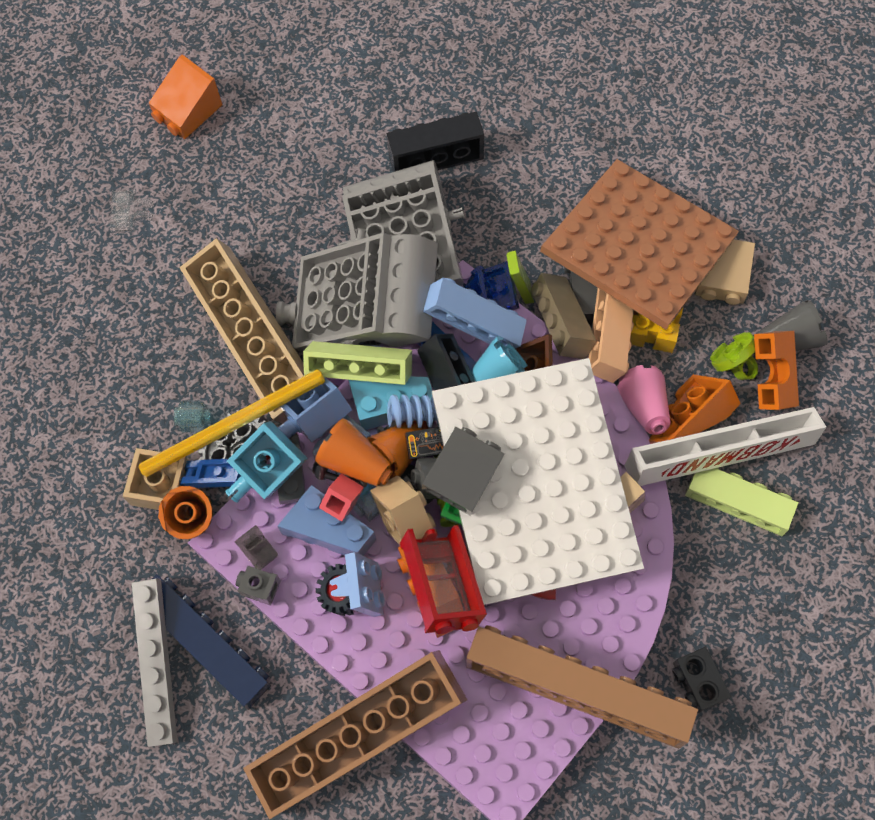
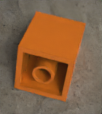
M183 54L179 56L149 101L152 110L151 115L154 120L159 124L163 122L174 136L180 135L183 139L192 134L223 105L215 79Z

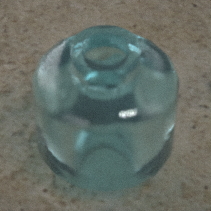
M183 400L179 403L178 407H174V426H178L179 430L183 433H198L205 429L206 424L211 423V410L205 408L203 401Z

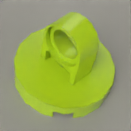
M750 332L733 336L734 342L726 345L725 342L722 343L710 356L711 363L717 371L731 370L739 380L754 379L758 374V364L752 356L755 352L754 336ZM744 363L747 364L749 369L747 375L743 372Z

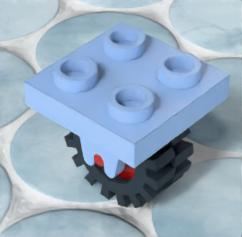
M353 552L345 554L346 565L335 564V567L329 566L327 568L329 573L323 571L320 574L324 579L317 580V584L321 585V588H316V593L321 595L317 597V600L323 603L321 605L323 609L341 616H345V614L353 615V611L372 617L384 615L385 597L380 586L382 570L378 562Z

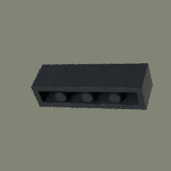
M434 334L417 350L434 390L475 382L454 334Z

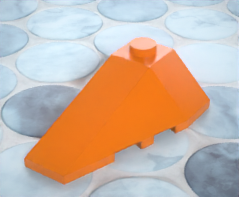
M693 374L677 390L675 394L677 399L674 404H669L668 406L670 426L662 434L651 435L649 442L653 444L697 434L726 420L741 404L731 381Z

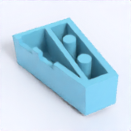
M410 376L405 385L349 380L362 431L388 424L387 406L391 395H397L398 399L402 395H407L409 400L412 395H418L419 399L423 395H428L430 399L432 397L429 377Z

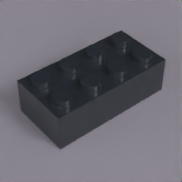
M477 111L462 113L451 118H441L430 123H420L405 129H395L392 132L386 133L389 159L393 172L432 160L435 161L438 170L484 159V131Z

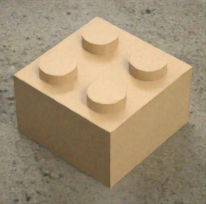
M136 448L123 493L124 499L131 506L159 510V505L165 495L170 490L180 487L181 478L186 473L184 469L186 461H189L187 457L146 477L140 472L139 464L160 452Z
M397 475L388 480L385 485L381 484L370 490L388 534L399 545L407 529H413L416 539H422L427 530L436 527L433 518L429 513H426L424 508L427 502L420 491L416 492L409 481L405 482Z

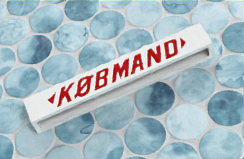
M811 407L632 448L624 466L628 474L640 486L815 445L826 429V425L816 409Z

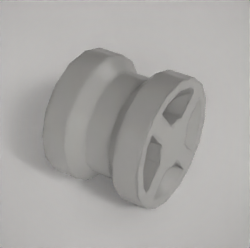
M283 301L277 302L276 321L279 325L290 323L294 326L296 302L291 304H285Z

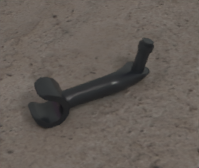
M314 462L312 473L315 474L317 479L335 481L339 476L328 472L327 468ZM348 477L364 488L367 486L366 482Z

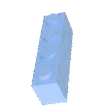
M441 278L430 284L423 310L424 313L488 344H491L497 336H501L504 338L501 343L505 346L510 343L514 348L521 346L527 319L519 316L517 312L507 310L499 306L496 301L485 299L477 295L474 290L465 289L449 278Z

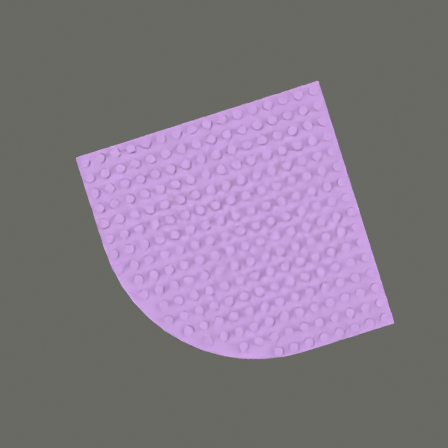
M464 260L459 263L464 285L461 287L474 290L477 295L485 299L494 300L499 306L507 310H513L519 316L527 319L521 345L550 334L545 322ZM432 316V321L444 333L454 334L459 347L474 361L477 362L490 345ZM552 340L553 365L582 360L559 356ZM383 343L379 345L386 348L412 350L411 376L428 377L417 352L420 348L417 343L399 347H392ZM594 376L621 477L627 472L624 465L632 448L649 445L650 438L645 429L627 408L617 386L614 383ZM346 379L338 388L352 408V411L346 415L345 419L350 421L366 438L377 434L376 429L378 427L362 431L349 380ZM437 421L433 422L432 428L438 427ZM335 424L322 437L315 439L313 442L304 434H299L301 452L308 458L302 464L305 492L313 485L323 494H326L329 486L334 482L328 479H317L315 474L312 473V468L321 444L324 440L328 441L332 434L329 432ZM432 455L420 458H434V456ZM414 458L410 465L415 467L417 458ZM328 469V472L336 475L341 474L336 471ZM666 480L641 486L645 491V501L630 513L644 569L556 589V600H546L527 595L485 605L487 615L479 624V627L485 628L486 625L501 630V635L509 638L512 635L522 637L528 641L527 645L538 648L539 645L554 650V655L564 659L566 655L581 660V665L592 669L593 666H598L608 670L609 676L617 679L620 676H624L634 680L656 638L665 612L672 579L674 536L672 509ZM367 483L350 514L372 529L376 536V541L364 556L378 562L382 570L380 586L385 597V605L383 606L384 615L372 617L353 611V615L345 614V616H341L321 607L323 603L317 600V597L321 595L316 593V588H321V585L317 584V580L324 579L320 574L323 571L329 573L327 569L329 566L335 567V564L346 565L345 555L315 544L306 543L291 536L282 535L277 526L297 502L280 505L278 490L270 497L263 499L251 488L238 503L230 499L212 517L207 530L188 542L190 547L236 590L239 588L236 586L237 576L241 570L246 571L247 566L271 574H277L281 582L271 606L247 597L245 598L355 698L363 695L429 653L440 650L468 700L412 733L402 741L488 820H523L603 722L602 719L466 668V658L478 628L468 632L462 629L454 630L438 638L435 632L425 633V625L417 604L416 595L413 596L407 583L410 577L408 573H402L397 559L401 558L398 550L400 545L388 534L370 492L371 489L377 486ZM433 499L424 508L426 513H429L435 522L436 527L433 529L437 531L438 536L436 538L447 537L453 527H443L440 525V519L442 518L440 517L441 508L437 505V500ZM459 525V528H460V531H461V534H462V537H463V540H464V544H465V547H466V549H467V544H466V540H465V535H464L463 527H462L461 525ZM442 563L443 567L446 568V563ZM258 578L253 579L251 586H257L260 580ZM452 582V584H453V586H454L456 592H458V590H457V588H456V586H455V583Z

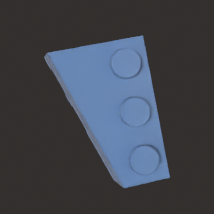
M313 485L308 488L277 526L282 535L291 536L342 555L356 552L364 556L376 541L374 531L350 513L343 521H340L321 510L319 506L325 494Z

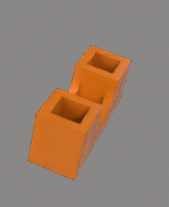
M794 331L754 334L756 359H765L770 367L768 380L765 383L757 384L759 409L781 410L799 406Z

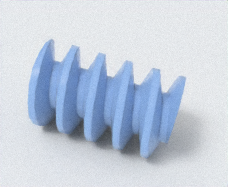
M397 395L390 396L387 406L389 427L392 421L396 422L397 428H401L403 421H406L408 428H411L413 421H416L418 428L422 427L423 421L427 422L428 428H432L433 422L437 421L439 427L433 397L430 399L428 395H423L419 399L418 395H412L409 400L407 395H402L400 399H398Z

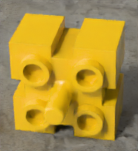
M683 308L666 330L634 310L632 317L634 326L630 335L631 345L644 347L645 342L654 344V350L673 353L678 338L679 321Z

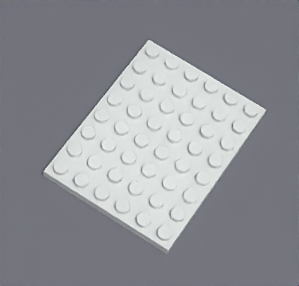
M589 358L432 391L444 446L455 426L460 429L466 427L477 434L476 438L485 443L489 440L500 446V451L504 453L499 466L471 516L459 510L471 566L484 605L644 569Z

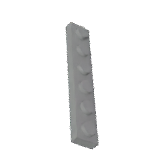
M161 579L133 582L132 594L147 746L177 743Z

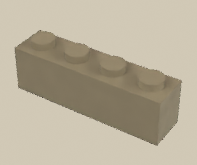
M541 273L533 284L531 292L550 335H552V340L559 356L586 359L596 343V339L567 278Z

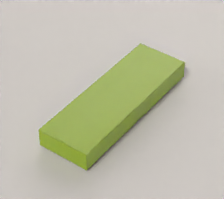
M516 251L508 252L506 256L512 280L524 303H534L531 282Z

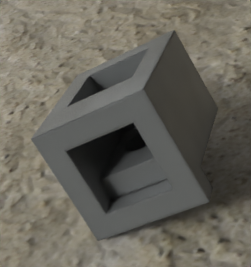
M247 566L246 571L241 570L239 572L236 586L239 587L237 591L241 596L271 606L281 580L277 574H271ZM258 578L260 580L259 584L254 587L251 586L253 579Z

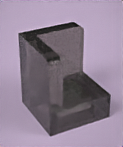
M256 525L234 541L254 568L262 570L278 557L276 550Z

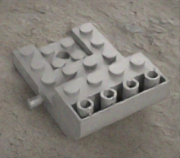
M434 160L343 187L342 198L351 240L337 243V246L355 241V230L358 228L366 230L365 238L383 232L389 235L413 234L422 236L438 243L435 282L441 278H449L454 280L459 286L464 285L451 233V221L465 218L462 207L448 211L438 168Z
M358 228L355 230V241L302 256L292 340L294 349L303 352L312 341L357 345L360 342L374 340L392 347L428 341L431 338L432 316L424 313L423 310L430 284L435 282L438 243L418 235H389L384 232L365 238L366 230Z

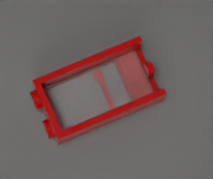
M459 525L453 526L448 536L436 538L438 536L436 529L427 530L422 539H416L413 529H407L400 542V547L404 551L424 621L425 633L436 632V634H446L451 630L459 629L468 632L478 628L487 613Z

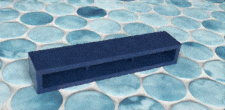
M156 574L152 579H161L166 630L231 695L249 710L271 687L266 681L270 676L259 666L253 669L247 663L251 658L240 647L235 651L229 645L232 639L222 629L217 633L211 627L214 622L204 612L198 615L192 609L196 604L186 594L180 597L175 592L178 587L168 577L163 580Z

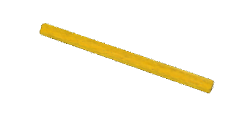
M316 369L139 464L140 472L148 477L320 386L325 382L322 372Z

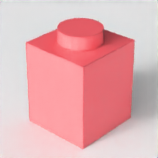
M340 474L329 486L319 508L336 519L343 521L354 508L364 487L345 475Z

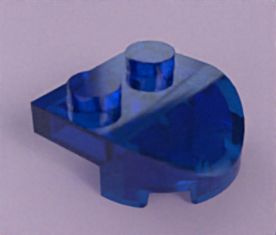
M508 261L486 269L480 265L470 272L471 277L466 284H463V288L474 290L477 295L485 299L494 300L499 306L507 310L519 309L515 283L510 276Z

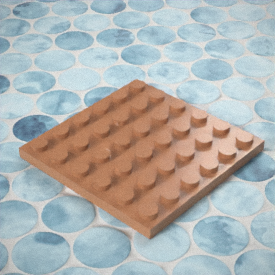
M616 159L543 243L540 252L666 330L736 238L739 231Z

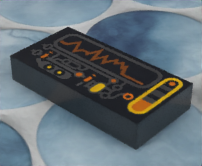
M440 427L405 433L409 459L438 455L444 447Z

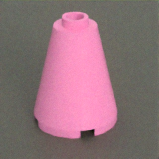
M643 365L629 369L624 376L618 379L619 384L617 388L624 403L647 433L652 435L662 434L670 426L666 383L662 371L656 366L644 368Z

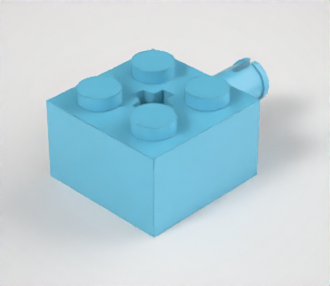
M272 421L263 423L227 460L241 476L225 492L229 497L238 490L231 498L236 503L251 488L263 499H266L273 495L308 458ZM266 455L271 457V463L268 465L265 463Z

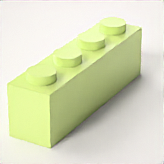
M312 341L303 351L304 376L319 369L324 378L405 385L412 375V350Z
M719 468L694 473L685 494L689 498L780 536H783L789 530L799 503L792 500V497L787 494L774 493L767 490L768 488L763 484L750 483L743 480V477L736 473H726L719 470Z

